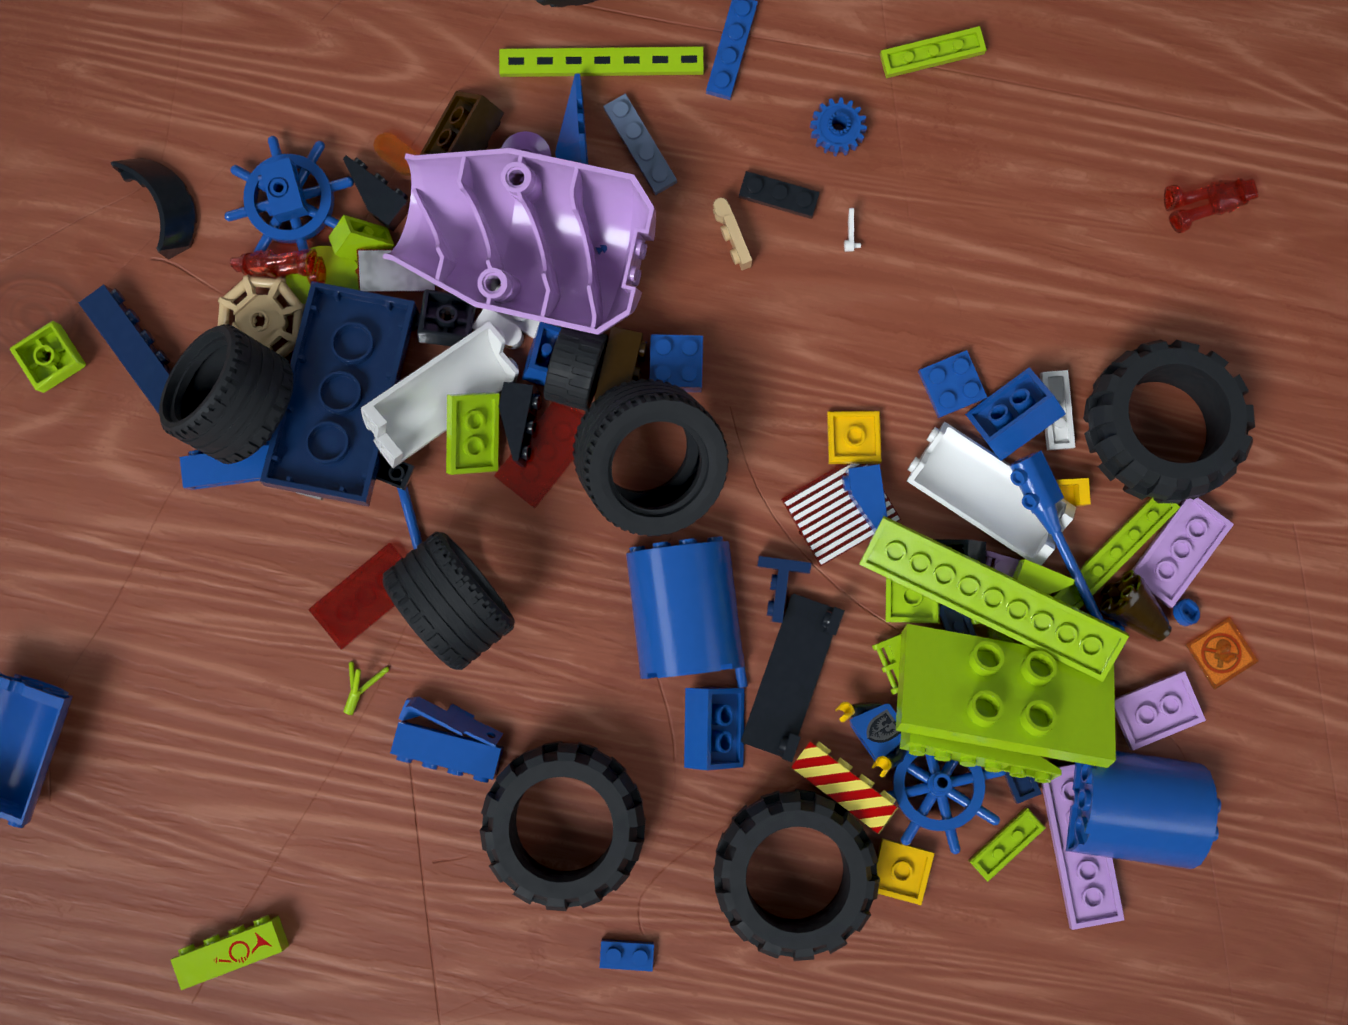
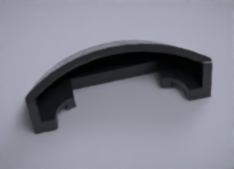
M136 158L112 161V167L121 174L125 182L137 181L151 193L157 205L160 218V236L156 247L158 253L169 260L191 248L194 241L192 237L195 223H197V212L194 199L181 178L166 166L149 159Z

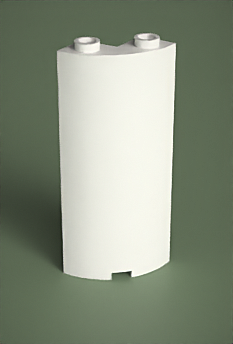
M490 321L361 407L366 428L374 433V443L392 468L447 431V394L501 393L504 382L515 383L519 374L518 365L512 358H508L503 353L506 342L505 336Z
M946 422L942 424L940 429L934 427L926 439L930 442L920 459L915 457L907 469L911 472L907 482L1023 558L1042 565L1055 550L1056 544L1052 535L1047 532L1035 514H1032L1031 510L1023 506V494L1020 487L1014 485L1010 479L1012 473L1009 467L1010 464L1005 460L1000 461L994 453ZM1065 499L1056 503L1062 532L1073 520L1076 507Z

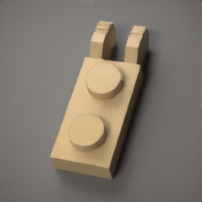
M715 199L713 214H715L716 221L724 225L720 229L724 240H730L733 248L730 250V254L734 264H739L741 270L750 268L752 258L727 199Z

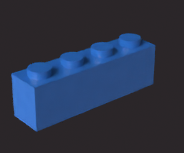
M270 440L250 457L232 464H224L199 450L189 451L188 456L179 457L183 488L197 490L260 481Z
M401 721L398 722L390 754L397 755L396 760L412 763V760L422 762L423 767L437 770L438 766L448 768L447 773L457 776H463V773L474 775V780L488 783L489 779L493 780L497 776L504 747L499 745L493 747L476 739Z

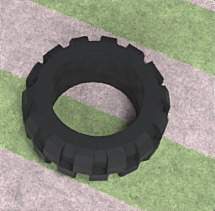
M1160 339L1142 343L1133 351L1127 350L1102 372L1093 384L1092 395L1086 399L1083 418L1085 422L1089 423V430L1084 435L1089 452H1097L1102 461L1097 467L1110 481L1117 478L1125 484L1123 487L1124 492L1141 500L1147 496L1153 497L1157 503H1179L1186 499L1194 500L1222 486L1237 472V466L1246 461L1253 444V437L1249 436L1248 432L1255 428L1254 406L1246 405L1243 396L1249 392L1240 374L1233 378L1224 368L1229 363L1212 350L1206 355L1198 352L1200 345L1196 343L1175 340L1171 345H1168L1167 341ZM1148 382L1166 383L1181 389L1196 402L1206 424L1205 446L1196 462L1175 463L1161 459L1148 451L1140 443L1133 432L1129 419V401L1136 385Z
M559 741L543 744L530 751L527 750L506 766L496 777V781L486 795L481 814H483L482 828L480 829L482 850L487 852L491 862L489 867L500 883L504 881L514 891L512 895L529 905L531 902L545 905L546 910L567 911L569 907L582 906V908H586L601 902L604 896L613 890L617 891L626 881L636 861L639 859L645 836L646 818L644 816L643 800L636 783H633L627 774V769L614 757H609L597 750V747L580 742L574 744ZM555 777L577 779L590 785L605 800L612 817L613 837L604 854L592 864L571 871L554 870L538 863L523 847L516 825L518 806L525 791L540 781Z
M795 789L792 792H780L778 790L760 796V800L749 806L745 805L732 818V822L725 833L722 832L716 848L713 872L715 893L721 912H724L730 927L744 942L749 941L758 948L759 952L771 957L778 958L782 955L793 957L794 961L814 960V955L828 950L832 954L847 945L846 939L855 931L860 932L871 916L869 910L873 900L878 897L880 878L877 876L876 865L878 859L873 843L859 821L848 810L831 798L828 799L820 796L813 791ZM790 827L811 828L827 835L837 844L843 863L842 881L832 901L816 914L800 919L781 918L767 912L755 902L746 887L747 867L755 849L769 835Z

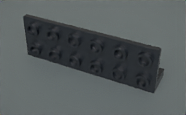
M796 594L791 595L783 617V623H781L741 738L742 743L778 755L786 761H793L801 738L799 733L832 637L837 634L845 610L830 607Z

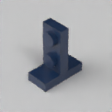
M758 556L756 567L777 570L776 575H771L770 590H774L773 601L768 600L766 616H771L770 622L783 623L789 572L810 574L811 563Z

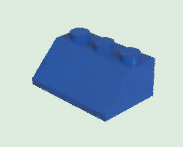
M1029 367L965 415L999 460L1002 461L1066 413L1051 391Z
M685 688L684 768L718 770L743 767L744 743L741 742V738L744 732V688Z

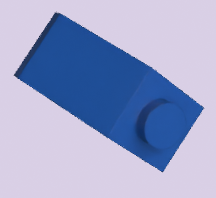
M539 322L527 356L523 380L542 386L545 385L549 362L562 328Z

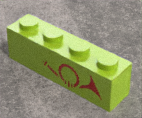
M269 915L254 920V925L245 928L243 924L228 930L229 935L220 938L219 934L203 940V945L196 948L194 943L178 950L179 954L171 959L180 989L184 990L283 952L289 947V943L279 916L270 919Z

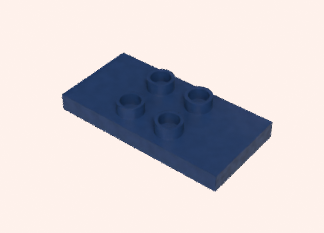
M314 281L311 282L290 363L293 372L292 395L280 424L271 436L260 482L264 486L370 506L382 453L373 441L375 439L374 433L366 428L361 407L400 382L417 312L415 301Z

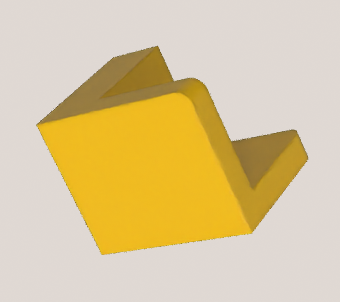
M1089 478L1056 480L1064 496L1063 499L1075 507L1091 504Z

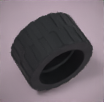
M562 327L556 340L544 385V398L546 400L584 411L590 408L598 386L608 343V335L603 333L597 335Z

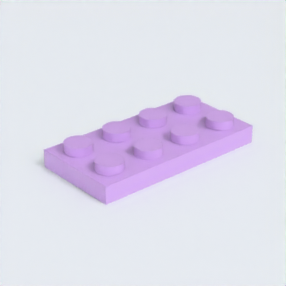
M1199 498L1194 500L1186 499L1181 502L1180 508L1169 518L1132 569L1145 580L1154 597L1169 608L1174 607L1234 525Z

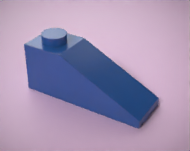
M880 464L849 468L845 471L846 475L842 476L843 489L848 491L850 499L875 533L882 517H887Z

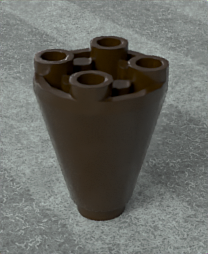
M1129 570L1116 583L1107 584L1102 589L1101 595L1103 598L1100 604V611L1103 615L1151 640L1154 639L1159 642L1168 637L1172 630L1169 620L1140 575L1136 574L1133 570Z

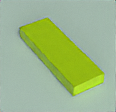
M1025 807L968 861L988 882L1046 828Z

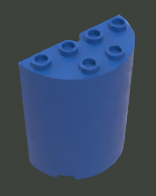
M723 536L707 538V542L697 543V540L692 538L679 540V545L671 546V543L659 542L653 543V549L645 550V546L630 547V553H626L640 679L692 675L744 667L729 541H723Z
M0 672V819L8 820L7 824L10 826L24 828L32 819L73 696L68 695L69 692L37 679L14 674V677Z
M1117 750L1116 761L1108 768L1075 762L1072 788L1075 798L1073 805L1070 806L1066 843L1067 852L1185 869H1194L1202 864L1211 849L1213 841L1218 839L1217 819L1218 813L1221 810V800L1217 798L1211 772L1204 765L1196 762Z

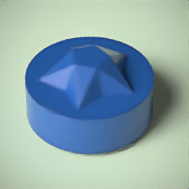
M1191 599L1178 601L1173 607L1174 618L1180 625L1190 626L1199 621V608Z

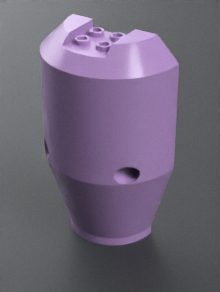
M513 148L427 155L405 154V159L409 164L411 172V198L408 216L397 245L390 253H384L383 259L392 260L474 307L597 335L604 333L635 311L642 292L635 285L638 286L640 282V265L646 256L647 244H645V240L654 241L656 228L655 208L635 175ZM524 177L523 183L519 185L520 179ZM606 245L607 251L605 253L602 251L598 254L596 247ZM501 283L500 288L495 291L497 285Z

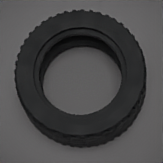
M650 378L647 380L639 379L638 381L630 380V382H623L621 385H616L612 389L607 390L605 394L600 395L595 402H592L591 407L585 411L584 416L580 420V425L576 428L577 433L574 436L573 462L583 488L607 521L612 522L614 526L620 527L623 531L628 530L632 534L661 536L662 534L667 535L687 528L703 517L709 511V508L714 505L727 478L726 473L728 472L729 463L727 443L715 419L684 389L675 384L672 385L670 382H663L658 379L656 381ZM652 422H670L683 427L687 441L685 458L677 473L669 481L659 487L644 491L629 490L614 483L612 477L613 458L619 444L631 431Z

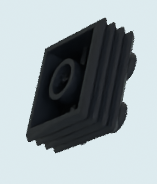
M424 290L417 331L418 342L453 346L472 333L476 307L449 292ZM446 317L451 318V320L445 321Z

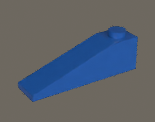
M579 73L574 75L555 155L559 159L588 165L582 81Z

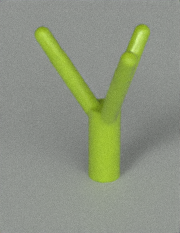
M349 662L351 691L343 712L353 715L360 695L385 675L389 668L385 667L359 688L361 670L356 669L355 672L354 662Z

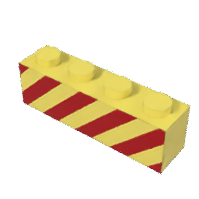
M818 741L816 745L809 742L791 768L876 833L880 834L898 809L894 805L896 799L884 790L881 794L874 790L872 786L875 783L865 775L861 774L859 778L850 771L853 766L841 757L838 761L829 756L831 750Z

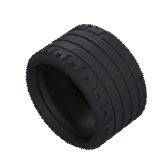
M223 324L208 329L197 337L184 351L166 381L159 405V417L163 430L167 434L224 464L245 460L268 441L287 410L293 390L291 364L285 357L230 324Z
M443 532L433 533L426 541L420 543L415 550L410 551L406 554L405 558H401L395 563V566L390 567L383 573V586L398 611L427 647L452 669L463 670L472 660L477 659L482 652L487 651L493 643H497L502 639V636L507 635L514 629L515 620L501 597L464 551Z

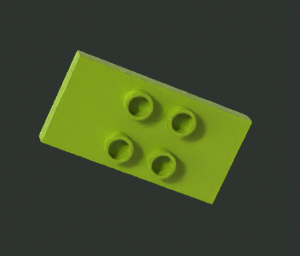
M907 624L901 633L896 731L1108 768L1116 761L1114 664L1102 682L1054 659L1045 651L1036 650L1027 645Z

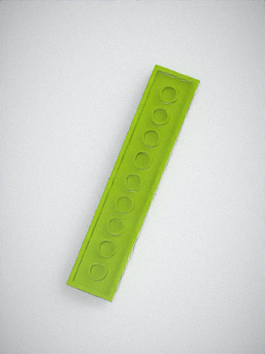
M885 516L882 517L859 565L1027 646L1045 651L1054 659L1102 682L1129 638L1127 632Z

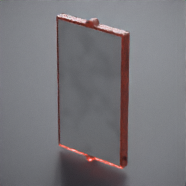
M393 249L356 250L357 269L355 273L358 274V290L370 293L424 292L426 289L436 290V285L392 260L383 259L384 253H390Z

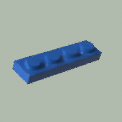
M731 1L706 94L731 100L758 1Z

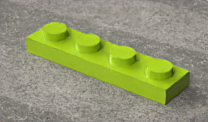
M978 26L881 50L880 58L885 76L890 78L983 55L986 52V46L981 28Z

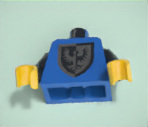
M842 702L835 709V711L841 710L845 713L839 718L841 722H845L850 717L852 718L850 719V727L874 760L872 768L878 766L883 769L880 774L881 777H885L890 769L903 762L908 750L900 749L901 731H896L897 713L889 703L883 705L880 702L856 704Z

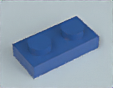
M602 939L599 968L653 972L654 942Z

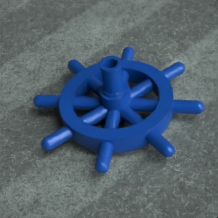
M907 751L903 762L896 766L893 777V790L886 791L896 799L902 813L911 821L901 837L903 845H909L919 828L922 827L931 831H945L951 853L958 854L961 848L956 828L969 822L975 815L992 825L1000 823L999 816L983 807L982 802L985 795V780L1004 776L1006 772H988L985 769L982 770L981 766L976 765L974 767H967L970 773L950 777L958 761H946L940 771L938 760H935L934 756L925 754L930 771L928 773L912 763L918 756L911 755ZM906 772L924 783L905 787ZM973 783L971 799L953 787ZM927 793L916 811L908 798ZM948 798L965 807L956 817H952ZM936 799L942 820L926 817Z

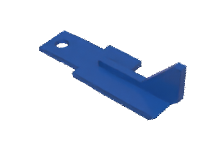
M419 696L407 698L398 718L405 721L422 715L461 736L465 733L493 747L497 745L503 735L500 731L473 719L475 715L454 704L446 711Z

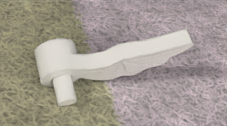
M849 208V240H844L845 252L854 251V248H861V243H854V208Z

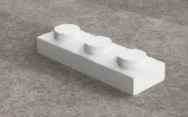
M1068 370L1040 373V380L1055 396L1066 413L1045 429L1047 451L1075 448Z

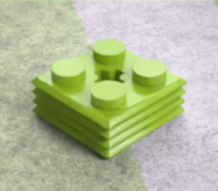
M54 321L49 322L10 347V351L34 389L43 393L86 366L61 324ZM49 352L51 353V359L47 362L45 360H47V353Z

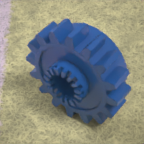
M840 97L838 103L835 104L831 98L829 99L828 106L821 103L819 106L820 112L814 111L812 116L814 120L811 121L810 128L815 130L811 132V138L817 139L815 146H822L824 148L823 153L826 154L830 151L833 152L834 156H837L839 152L847 155L850 148L854 151L857 149V142H863L864 136L862 134L866 132L867 126L861 124L865 122L866 116H859L861 107L853 109L852 100L846 105L843 98ZM840 124L844 129L836 131L832 125Z

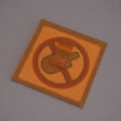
M1230 617L1185 645L1213 689H1217L1259 662Z

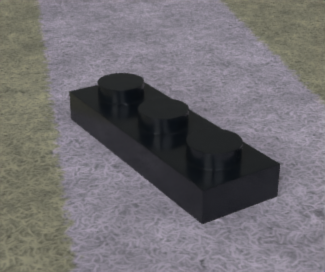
M746 171L738 198L812 219L820 192Z

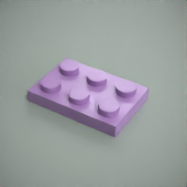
M1180 671L1115 698V716L1130 750H1136L1206 721L1185 671Z

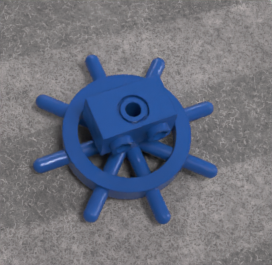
M270 136L268 144L272 157L260 163L252 173L238 165L231 167L230 171L233 175L246 181L243 196L244 207L227 211L224 217L229 222L248 217L251 223L263 234L254 249L255 257H263L271 241L274 240L281 243H296L301 260L304 263H308L311 260V255L306 240L316 236L326 225L333 229L340 220L332 217L334 192L352 187L354 181L352 177L329 181L323 170L316 164L325 148L323 141H317L306 158L296 154H282L277 137ZM310 174L313 175L319 185L303 189L302 187ZM260 189L266 192L268 200L258 202ZM321 196L319 209L308 204L306 200ZM267 211L269 216H273L269 225L262 219L260 213ZM305 215L313 217L312 220L302 226L300 217ZM290 220L292 230L279 229L282 222Z

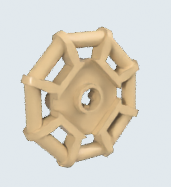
M247 274L226 295L219 297L218 326L229 324L231 309L234 310L233 315H235V322L232 323V326L272 350V346L282 337L289 340L276 351V353L283 357H287L294 351L306 304H302L288 287L286 279L282 277H255ZM255 288H270L268 295H257ZM246 291L248 296L239 304L233 303ZM280 293L290 304L289 307L283 308L276 298ZM257 315H259L260 317H265V324L263 327L255 326V324L257 323ZM289 315H294L292 334L286 332L289 326L287 319Z

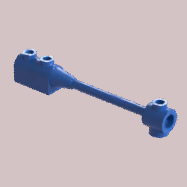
M1042 450L1024 456L1010 464L1009 467L1012 471L1010 479L1014 485L1020 487L1023 494V506L1031 510L1032 514H1035L1047 532L1052 535L1072 579L1075 580V586L1089 615L1125 631L1120 623L1103 619L1065 540L1056 508V503L1062 500L1064 496Z

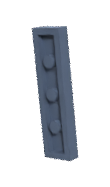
M624 94L604 105L605 113L653 193L657 195L676 184L677 179L627 95Z

